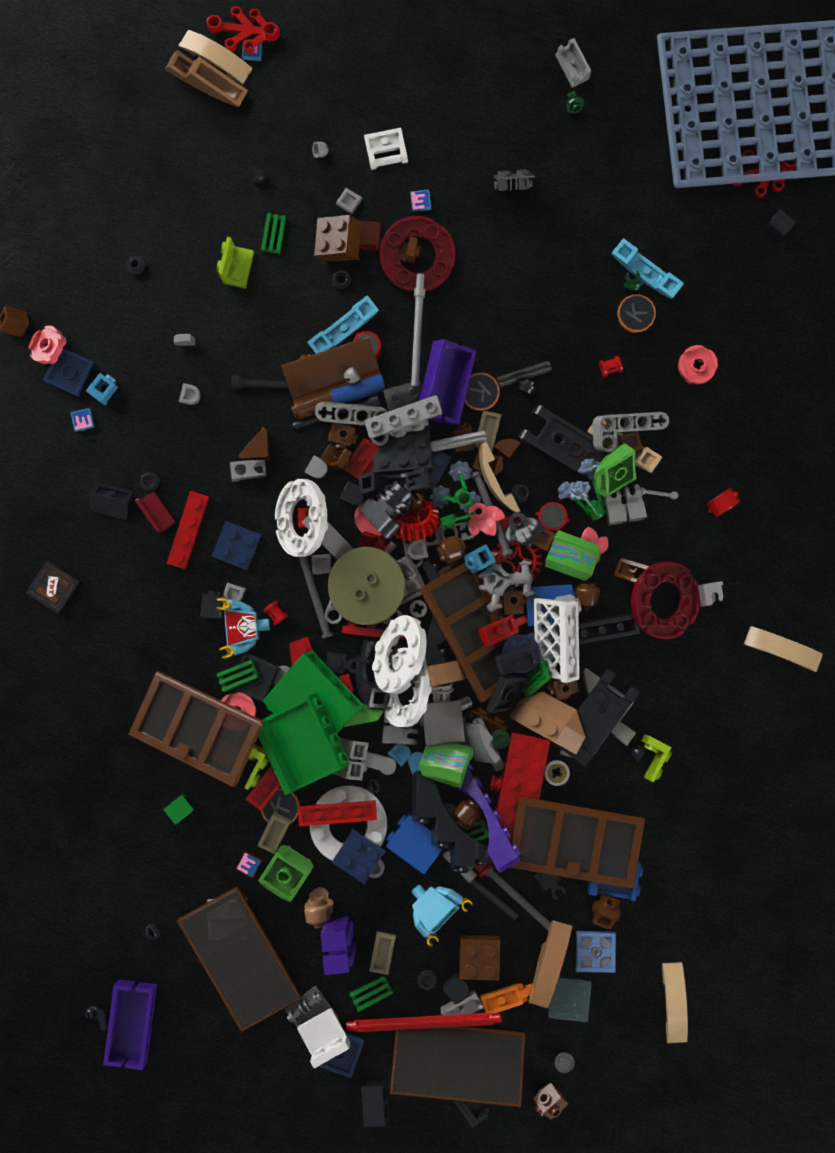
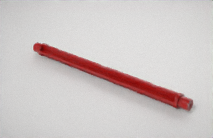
M492 1012L354 1020V1022H347V1031L367 1032L494 1025V1023H502V1015Z

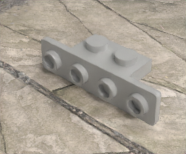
M435 395L366 419L365 425L370 438L386 433L398 438L405 436L406 432L424 429V426L429 425L427 419L441 415L442 409L439 399Z

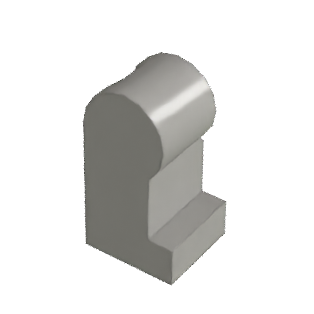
M265 460L230 462L232 482L267 476Z
M367 751L366 760H361V762L365 763L364 772L369 767L380 770L385 775H390L396 769L395 760L381 754Z

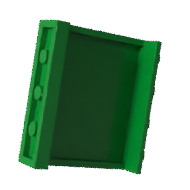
M313 650L303 653L263 700L267 705V709L272 713H276L317 693L323 702L326 714L331 719V725L336 734L354 714L360 712L365 707Z
M317 693L262 719L264 724L258 737L285 795L350 765L348 756L340 744L339 736L335 733L331 725V719L326 714L323 702Z

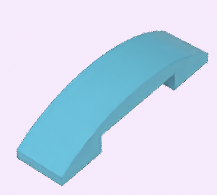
M624 238L612 252L614 258L629 272L636 276V271H639L640 280L668 298L672 299L684 284L670 272L668 274L638 253V249Z
M367 295L356 303L352 310L324 332H319L307 343L316 354L335 348L364 326L379 310Z

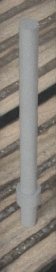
M417 274L416 288L414 289V298L416 299L411 387H419L423 298H425L424 274Z

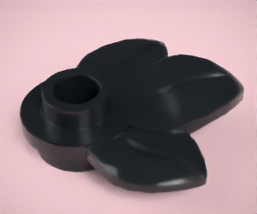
M517 512L509 518V527L505 531V538L508 545L518 541L521 545L529 548L533 541V533L542 532L543 527L536 518L526 517L523 513ZM521 519V523L515 524V520Z

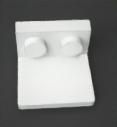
M332 1008L304 1022L297 1028L312 1055L310 1062L313 1068L343 1053L350 1047V1041Z

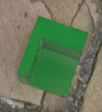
M185 793L163 809L175 825L194 810L185 797L187 795Z

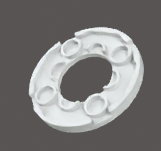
M308 479L290 481L281 491L276 504L275 519H278L277 526L279 529L276 530V534L282 548L288 554L295 557H306L313 554L320 547L325 532L328 529L325 495L313 481ZM301 499L308 502L307 505L310 506L309 516L312 522H309L310 529L308 533L304 534L303 537H300L295 532L292 522L294 507Z
M403 615L395 620H391L380 641L375 645L376 654L372 670L374 671L377 685L384 692L391 694L404 692L412 685L410 681L413 680L415 675L419 674L426 653L425 629H422L420 626L421 622L414 617ZM405 636L408 643V653L403 666L393 673V670L389 668V665H391L389 663V655L393 652L391 648L398 643L399 637Z
M400 648L395 655L389 657V663H391L389 668L393 670V673L403 666L408 648ZM425 658L419 674L415 675L412 680L415 683V687L412 688L414 696L412 700H409V705L403 706L399 701L398 694L389 693L387 706L383 708L387 720L396 727L407 728L413 726L427 710L428 697L432 687Z
M345 785L331 789L318 800L316 805L376 800L377 820L367 821L368 827L364 836L379 846L382 845L387 831V816L383 805L373 793L362 787ZM329 824L310 825V833L315 846L324 856L333 860L343 843L334 838Z

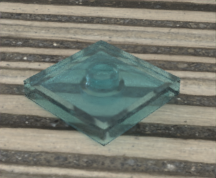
M558 978L549 1004L548 1017L588 1022L591 981Z

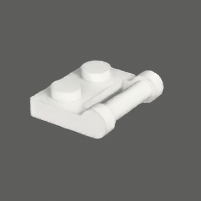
M401 128L364 135L371 170L377 169L379 166L402 162V164L408 163ZM400 150L398 155L379 159L374 157L375 154Z

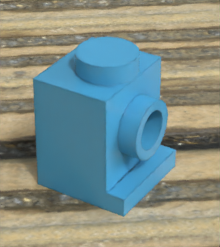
M99 373L86 391L106 406L107 401L117 390L118 386L115 385L116 380L110 375L104 376ZM104 386H108L105 392H103L102 388Z
M487 545L464 556L465 565L471 570L472 574L496 562ZM480 552H482L487 562L483 563L479 555Z

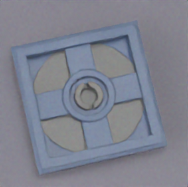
M576 931V972H615L616 933L609 931Z

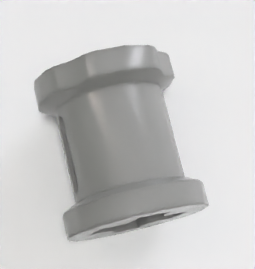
M416 600L410 605V613L414 617L421 618L427 612V606L423 601ZM416 604L424 607L421 611L422 614L413 612Z

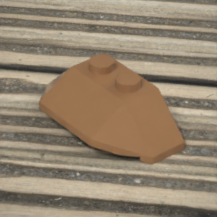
M543 691L520 699L516 708L512 710L509 716L511 719L574 754L578 753L586 738L577 710Z

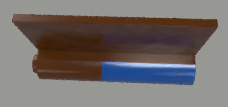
M369 336L281 365L294 401V406H291L294 416H298L299 419L315 415V406L319 402L349 404L371 395L382 393L386 389ZM350 367H354L360 377L359 381L352 384L346 382L347 379H344V373ZM323 407L322 410H319L318 412L327 411L326 407Z

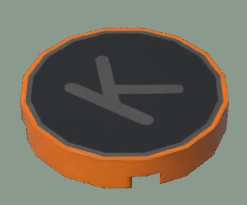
M643 295L628 296L621 302L618 308V321L629 332H643L653 324L656 317L655 307Z
M485 373L471 375L465 404L476 411H486L492 408L498 401L500 393L496 380Z
M278 788L261 812L263 818L268 823L274 811L291 819L292 823L297 818L300 803L293 792L285 795L283 789Z

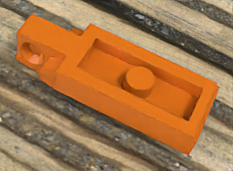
M516 983L480 995L485 1013L493 1012L495 1014L522 1005L523 1002L527 1001V996H530L533 983L525 986L522 983Z

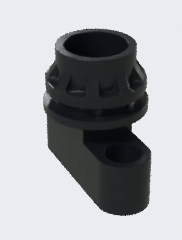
M396 480L392 485H388L383 489L385 493L381 491L378 493L381 497L379 500L371 495L360 507V510L375 528L389 540L401 527L396 517L399 514L404 516L406 514L404 509L408 511L411 501L414 499V495Z

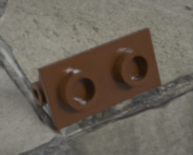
M474 704L468 716L471 722L477 717H482L484 723H488L487 729L491 733L498 729H507L509 721L504 716L490 713L484 705Z

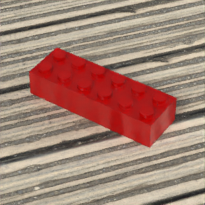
M510 732V743L507 747L496 810L502 819L498 821L502 828L506 826L511 836L518 797L539 800L550 745L549 739ZM526 806L519 845L520 855H529L537 813L536 807Z

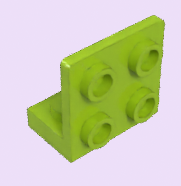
M227 237L226 242L222 243L221 253L223 256L222 260L218 261L217 272H219V277L224 284L246 289L254 251L235 247L232 238Z
M644 734L641 739L645 743L644 747L656 753L644 778L654 782L655 779L658 780L663 772L661 767L664 762H668L672 754L670 752L672 747Z
M256 744L248 759L252 761L258 759V762L244 787L247 790L257 785L262 776L259 774L260 770L266 768L269 762L264 748Z

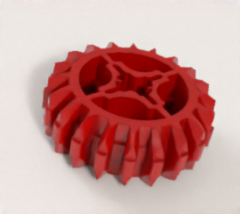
M423 499L424 505L421 508H409L408 511L404 509L406 514L404 516L399 514L396 517L397 522L401 525L400 529L394 534L396 538H401L402 541L408 539L409 542L412 540L418 542L419 539L425 540L426 536L432 537V533L437 532L440 524V513L436 505H433L432 501L427 502L426 499Z
M516 541L509 545V547L515 546L513 556L503 558L501 557L503 551L500 544L496 545L500 551L493 550L492 552H498L497 557H495L497 565H501V563L508 564L512 568V574L515 573V568L516 572H519L520 564L516 567L512 564V561H507L513 560L517 555L521 562L526 560L532 563V565H529L531 566L529 572H531L533 579L537 578L533 572L540 573L541 571L539 568H536V565H542L541 561H537V559L542 557V554H535L539 547L535 549L528 548ZM521 547L529 552L532 560L522 557Z

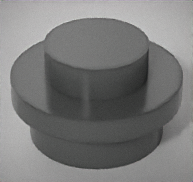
M562 1052L556 1056L555 1066L558 1071L568 1073L574 1067V1059L571 1054Z

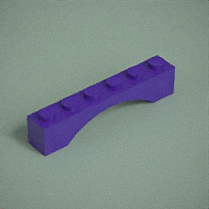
M469 762L462 787L452 786V788L471 797L483 810L489 828L488 854L499 873L520 862L518 855L521 853L515 843L511 845L508 838L511 835L506 826L503 828L500 826L498 821L502 819L496 809L491 810L489 804L492 802L487 793L483 794L480 787H482V784L477 776H472L470 771L473 768Z

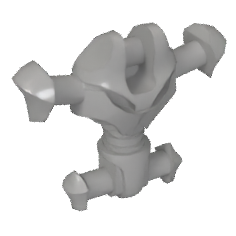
M491 552L494 559L498 552ZM523 560L519 563L522 572L515 571L513 574H508L500 564L497 565V562H494L487 567L486 571L478 575L479 579H484V585L479 586V590L492 595L491 603L487 605L490 612L503 608L499 604V598L503 596V593L510 584L516 587L523 585L522 595L526 597L534 595V591H531L533 576L529 572V565H532L530 561Z

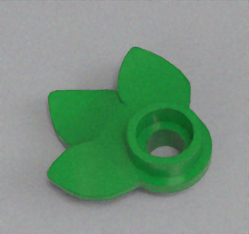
M474 512L457 518L455 514L440 518V527L444 526L445 529L456 526L455 522L469 520L474 515Z

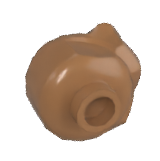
M318 887L309 894L310 899L304 906L306 922L309 925H313L314 928H321L324 923L330 920L334 905L333 900L329 899V892L323 887Z

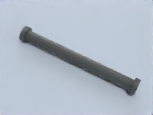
M476 471L472 473L471 478L476 482L484 505L486 507L493 506L482 479V472ZM496 521V536L503 551L502 556L507 558L514 553L509 548L500 522Z
M299 557L323 632L322 638L334 636L333 632H330L328 622L325 619V613L307 557Z
M492 866L484 875L493 879L549 931L551 922L496 873Z

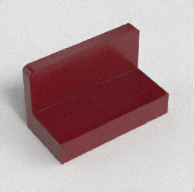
M154 491L143 499L138 498L135 500L158 533L161 534L176 523Z

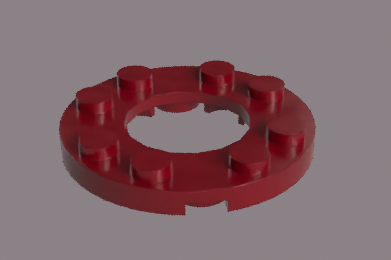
M409 216L395 222L385 233L380 245L379 259L384 274L396 287L414 293L417 274H424L425 292L439 287L450 275L455 261V247L448 231L433 221V219L424 216ZM410 237H421L433 245L435 261L429 270L422 273H413L402 266L399 260V249L405 240Z
M659 562L648 567L637 579L632 591L631 609L638 627L647 635L659 639H673L685 633L684 630L695 621L700 607L699 585L697 580L690 574V570L685 566L674 562ZM668 581L677 587L680 602L678 609L671 617L660 619L651 610L650 597L653 594L654 588H657L661 582Z

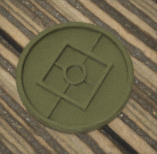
M359 547L343 554L335 562L328 579V592L333 606L345 619L356 624L372 625L385 621L398 610L405 595V577L399 563L389 553L374 547Z

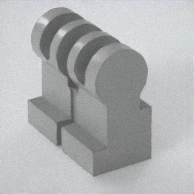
M639 484L632 486L633 495L630 494L628 486L623 487V498L626 504L621 502L622 495L620 490L614 492V498L611 495L603 497L608 526L622 524L626 521L628 523L644 520L647 517Z
M384 714V723H389V725H383L382 743L417 745L418 739L408 738L407 735L409 733L418 734L419 729L396 727L387 720Z
M339 737L340 744L348 756L350 765L333 774L345 779L362 781L365 763L358 762L357 759L366 760L369 743Z

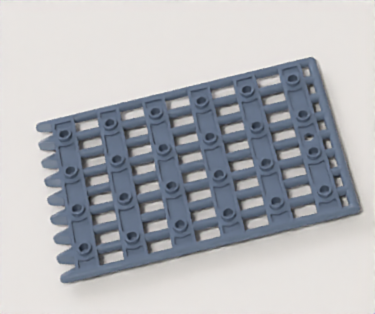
M835 20L669 32L657 35L675 188L835 175ZM816 30L817 40L802 41L801 31ZM779 32L781 43L765 44L764 33ZM743 35L744 45L728 46L727 36ZM706 38L707 48L691 49L690 39ZM665 41H669L670 51H666ZM818 48L819 58L804 59L803 49ZM782 50L783 61L767 62L766 52ZM745 53L746 64L730 65L729 54ZM708 56L709 66L693 68L692 57ZM667 59L672 60L673 69H668ZM820 66L821 76L806 77L805 67ZM784 69L785 79L769 80L768 70ZM747 72L748 82L732 83L731 73ZM695 75H711L712 85L695 86ZM669 77H674L675 88H670ZM823 84V95L808 96L807 85ZM786 87L787 97L771 98L770 88ZM749 90L750 100L735 101L733 91ZM713 93L714 103L698 104L696 94ZM676 95L677 106H672L671 96ZM825 102L826 113H810L809 103ZM788 105L789 116L774 117L773 106ZM689 106L691 111H685L684 107ZM752 108V119L737 120L736 109ZM715 111L716 121L700 123L699 112ZM673 114H678L679 124H674ZM827 121L828 131L813 132L812 122ZM790 123L792 134L776 135L775 125ZM754 126L755 137L739 138V127ZM717 129L718 140L702 141L701 130ZM676 132H680L681 143L676 141ZM829 139L830 149L815 151L814 140ZM793 142L794 152L778 154L777 143ZM756 145L757 155L741 156L740 146ZM719 148L720 158L704 159L703 149ZM678 151H682L683 161H679ZM816 158H832L833 168L817 169ZM795 160L796 171L780 172L779 161ZM758 163L759 174L743 175L742 164ZM721 166L722 177L706 178L705 167ZM680 169H684L685 180H681Z

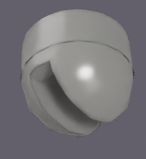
M324 142L313 143L312 150L316 158L327 155L328 148Z
M350 367L344 373V379H347L346 382L352 384L360 380L354 367Z

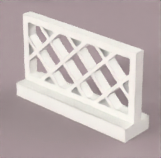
M535 598L534 630L535 641L540 648L539 662L541 660L548 661L547 666L550 668L548 674H551L552 678L561 679V682L565 683L578 680V602ZM541 604L548 610L545 614L541 611ZM557 606H559V616L554 611ZM550 614L555 620L553 625L547 620ZM542 623H544V625L548 629L545 634L541 630ZM557 625L560 627V636L555 631ZM550 633L556 640L553 644L547 638ZM542 642L548 647L546 652L542 649ZM558 644L560 646V655L555 649ZM550 653H552L556 659L553 664L547 657ZM558 663L560 664L561 674L555 668Z

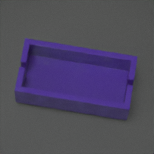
M442 339L433 341L419 401L436 395L440 402L442 414L429 418V420H434L447 426L459 425L476 350L465 346H458L459 344Z
M349 916L330 918L323 925L321 931L322 952H329V955H323L325 975L349 973L350 966H353L356 946L355 941H352L354 925L353 921H349Z
M118 980L114 984L103 1065L122 1067L126 1058H129L125 1068L144 1069L148 1062L157 984L140 982L136 986L135 981Z

